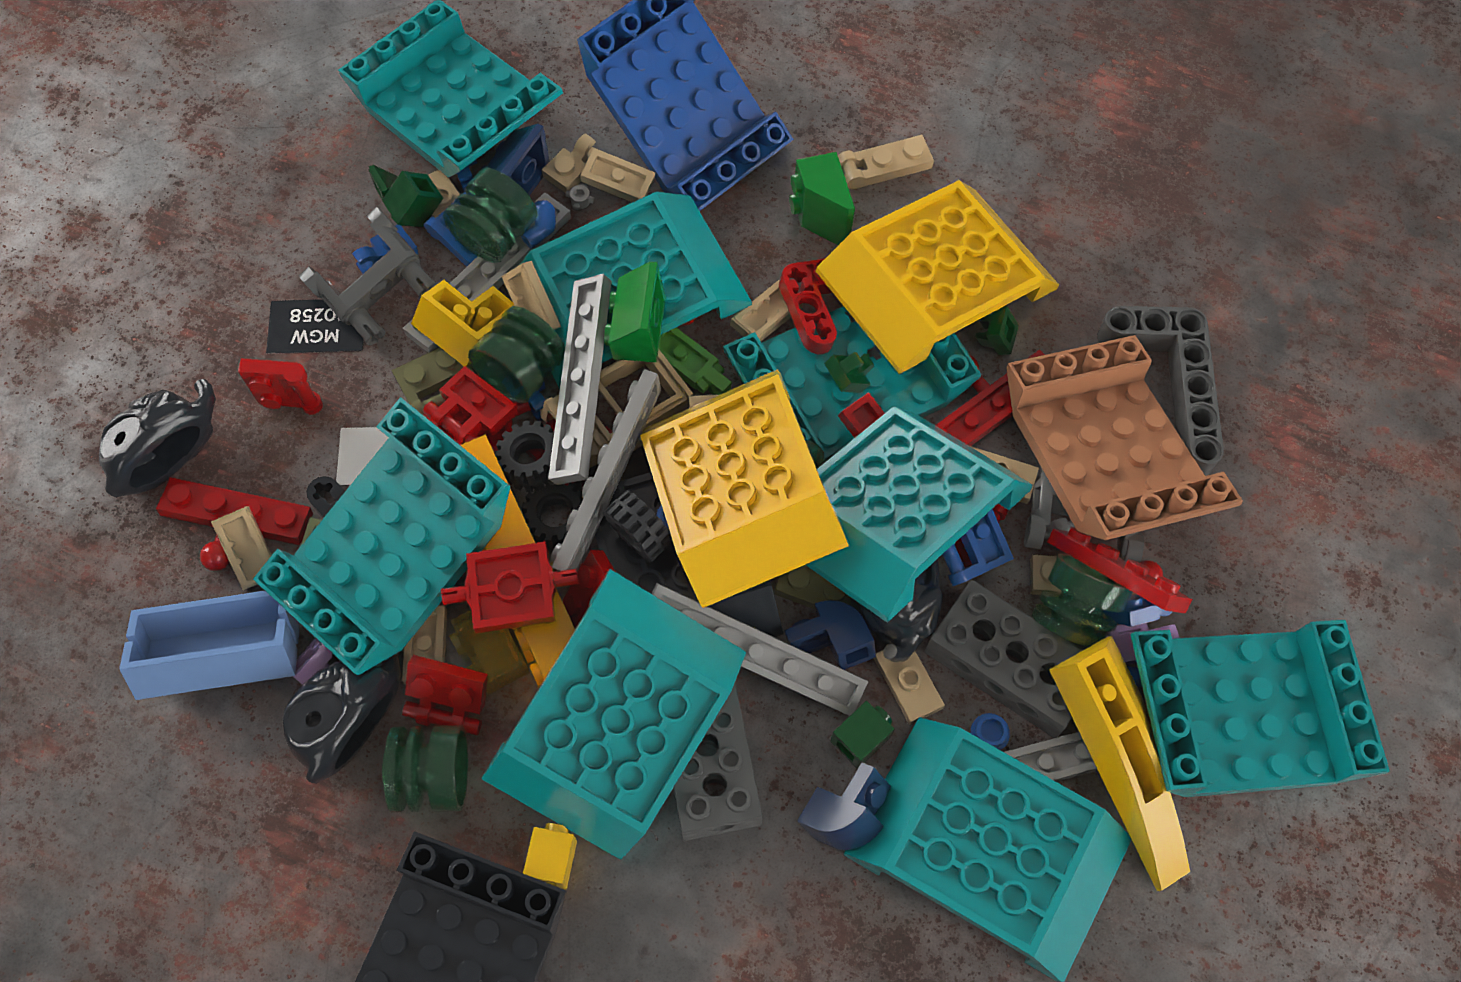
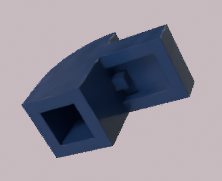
M821 601L815 603L816 618L802 619L794 623L791 628L784 630L788 644L809 654L829 646L838 667L844 670L876 657L874 639L864 618L855 608L843 602Z
M861 763L842 797L817 787L797 822L815 840L840 850L859 848L873 840L884 827L875 817V814L885 802L891 786L873 766Z

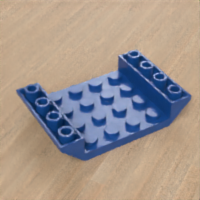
M632 0L577 39L586 76L648 169L655 172V179L665 193L691 196L697 208L701 211L794 139L776 111L766 116L764 115L693 3L694 0Z

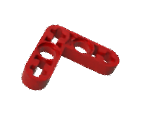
M825 258L789 264L783 268L779 280L780 292L801 341L807 350L815 354L829 352L837 336L836 327L821 296L833 292L816 273L817 266ZM799 304H810L815 308L816 312L812 314L805 313L799 308Z

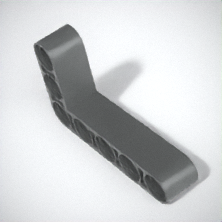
M1116 306L1111 308L1105 315L1098 330L1097 338L1099 343L1136 335L1145 351L1168 352L1176 431L1204 475L1208 476L1221 460L1224 447L1206 316L1200 310L1191 307ZM1189 389L1194 390L1198 395L1192 393ZM1193 421L1200 423L1203 427L1195 425ZM1196 453H1199V454H1202L1203 456H1205V458L1207 459V461H1206V460H1203V459H1201V458H1199Z

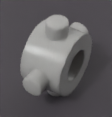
M586 184L576 185L570 191H566V197L570 198L574 210L584 209L590 203H594L595 198L590 196Z
M1059 518L1052 521L1050 526H1046L1047 531H1045L1044 537L1046 539L1049 538L1053 529L1069 531L1070 527L1075 526L1071 520L1067 521L1066 518Z

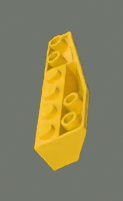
M1108 636L1054 666L1049 671L1156 891H1163L1190 872L1185 844L1171 793L1166 791L1147 706L1113 637Z

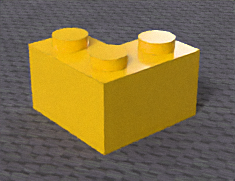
M442 280L421 295L411 325L460 364L468 367L508 335L518 312L514 303L494 286L490 287L473 301H470L448 282Z

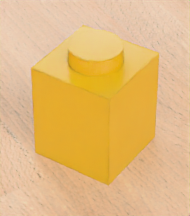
M546 823L545 829L534 827L523 874L567 890L577 845L574 834H570L565 826L554 823Z

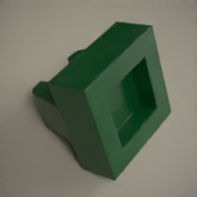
M1003 306L992 312V314L980 319L979 322L983 328L988 330L983 333H976L975 335L981 346L994 348L998 355L1012 353L1019 327L1008 306Z
M853 352L849 356L833 354L824 363L841 392L861 393L871 385L866 374L874 367V363L867 353H864L861 357L857 352Z

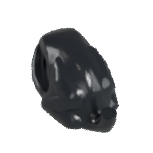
M199 379L194 384V389L199 396L194 402H189L174 392L162 389L130 402L126 411L120 412L108 422L101 436L99 464L106 475L105 490L109 495L117 498L155 489L198 455L213 433L211 420L216 398L212 385L206 379Z
M938 559L915 579L913 599L889 622L884 621L859 603L862 616L869 630L876 632L880 642L888 644L884 648L883 654L886 659L892 662H905L908 660L922 641L935 631L943 601V594L939 588L940 573Z
M397 653L382 661L379 667L374 666L360 675L353 673L342 661L333 663L317 671L291 697L284 710V737L290 751L308 769L306 779L309 782L317 784L339 772L354 758L375 730L394 701L399 687L401 671Z

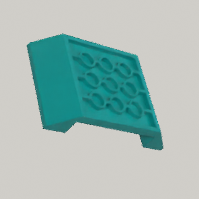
M435 0L426 6V8L338 69L340 76L371 116L448 178L463 170L563 94L562 88L542 73L529 80L466 34L458 12L441 0Z
M654 192L531 250L521 262L522 264L532 261L561 325L558 329L535 340L559 389L574 281L604 274L612 281L611 293V291L617 290L619 277L648 262H657L666 296L661 334L713 309L716 310L722 320L752 305L746 290L692 197L689 195ZM608 307L607 324H611L613 313H610ZM605 343L602 363L613 358L610 347L606 346Z
M844 306L829 312L836 327L837 336L832 349L825 354H815L807 350L796 328L762 343L754 332L724 345L723 350L743 384L777 369L779 370L815 466H821L854 439L838 415L868 392L884 413L895 406L916 413L924 418L945 408L981 377V373L957 335L953 333L934 343L927 360L901 374L895 370L881 352L879 353L881 358L878 360L874 356L870 357L874 367L866 374V377L871 385L861 393L841 392L824 364L833 354L849 356L853 352H857L861 357L875 346L856 321L851 323L849 316L845 314L848 311Z
M401 397L376 426V428L389 437L297 552L292 555L277 549L253 578L258 585L357 675L362 674L403 650L442 601L441 589L452 588L468 569L466 553L482 551L500 529L511 487Z
M894 406L817 469L849 546L810 562L806 566L881 619L889 622L913 599L915 579L997 504L1010 510L1032 490L1033 484L916 413Z
M609 569L590 600V607L506 743H502L481 779L621 860L647 832L730 695L746 651Z
M1346 620L1313 621L1294 632L1172 639L1170 630L1137 631L1130 634L1167 792L1182 797H1197L1328 786L1390 772Z
M919 717L885 778L891 788L887 793L885 802L875 814V817L884 827L869 843L856 849L845 850L843 855L878 876L883 871L1025 955L1024 963L1056 982H1064L1132 841L1130 835L1104 808L960 727Z

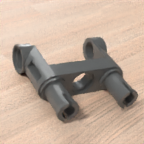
M377 206L366 216L372 222L369 225L391 250L340 294L329 280H325L310 266L299 274L303 283L318 298H322L343 323L352 325L367 345H373L378 342L370 330L381 339L386 332L368 313V309L404 278L419 298L427 292L422 283L429 289L437 285L420 266V258L401 237L397 232L396 226Z
M1042 467L1040 479L1034 484L1032 510L1027 521L1024 537V547L1039 550L1044 541L1046 526H1050L1051 513L1069 516ZM1136 532L1117 537V550L1120 551L1118 557L1126 562L1128 559L1140 563L1144 550V535Z

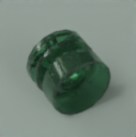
M484 168L468 183L465 189L466 194L458 195L455 198L454 204L448 206L444 211L443 219L451 234L465 248L483 260L498 263L504 259L508 250L514 247L516 237L523 236L535 222L538 212L531 197L519 184L498 170Z
M511 306L502 314V318L493 324V333L488 332L484 334L469 350L468 358L474 370L484 381L511 401L523 404L527 403L541 388L544 381L543 377L551 376L556 366L561 365L564 361L565 345L549 324L535 313L523 307Z
M1058 554L1048 580L1061 592L1042 590L1039 599L1043 603L1035 605L1032 617L1039 624L1062 638L1090 647L1110 636L1107 632L1116 630L1117 622L1104 610L1116 613L1124 612L1133 592L1067 554Z
M463 725L435 726L432 730L429 744H426L421 726H413L410 729L409 735L404 726H394L390 729L383 756L382 779L385 801L391 813L402 812L406 804L411 812H418L422 807L425 793H428L430 806L434 812L461 811L463 809L468 785V746Z

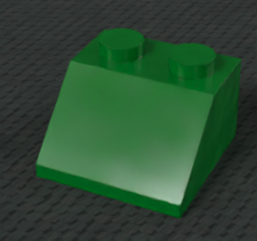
M837 152L797 159L795 174L791 175L793 194L789 195L791 212L793 215L798 214L801 227L839 245L852 232L855 206Z
M648 262L619 277L617 290L610 293L609 310L610 313H613L611 324H606L604 343L610 347L614 360L657 363L666 301L657 262Z

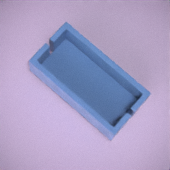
M266 591L131 610L126 634L129 642L124 644L119 670L135 700L295 676L298 650L296 644H298L300 623Z

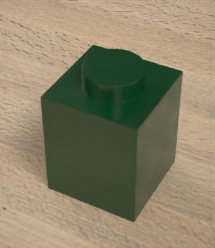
M401 171L382 202L397 225L424 227V223L430 219L444 198L428 174Z
M866 700L833 731L830 742L858 770L861 763H865L891 738L895 728L891 725L893 723L891 717L884 709L878 705L873 707Z

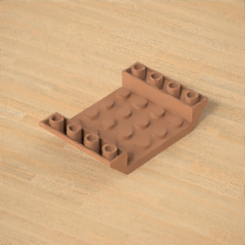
M1136 335L1008 363L1006 368L1013 417L1076 530L1102 540H1109L1237 507L1243 502L1225 472L1205 476L1144 381L1152 360Z

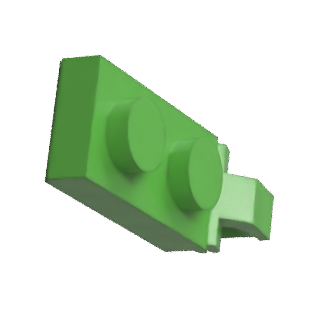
M677 327L661 334L659 350L682 380L702 393L708 389L711 394L720 395L731 390L732 381L723 375L724 368L719 364L718 358Z

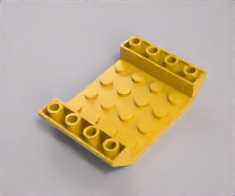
M960 180L851 232L816 268V273L899 374L927 360L934 343L1024 295L1031 302H1034L1057 290L1059 287L1056 280L979 193Z
M778 369L644 428L640 435L676 553L702 608L849 546L838 516L827 496Z

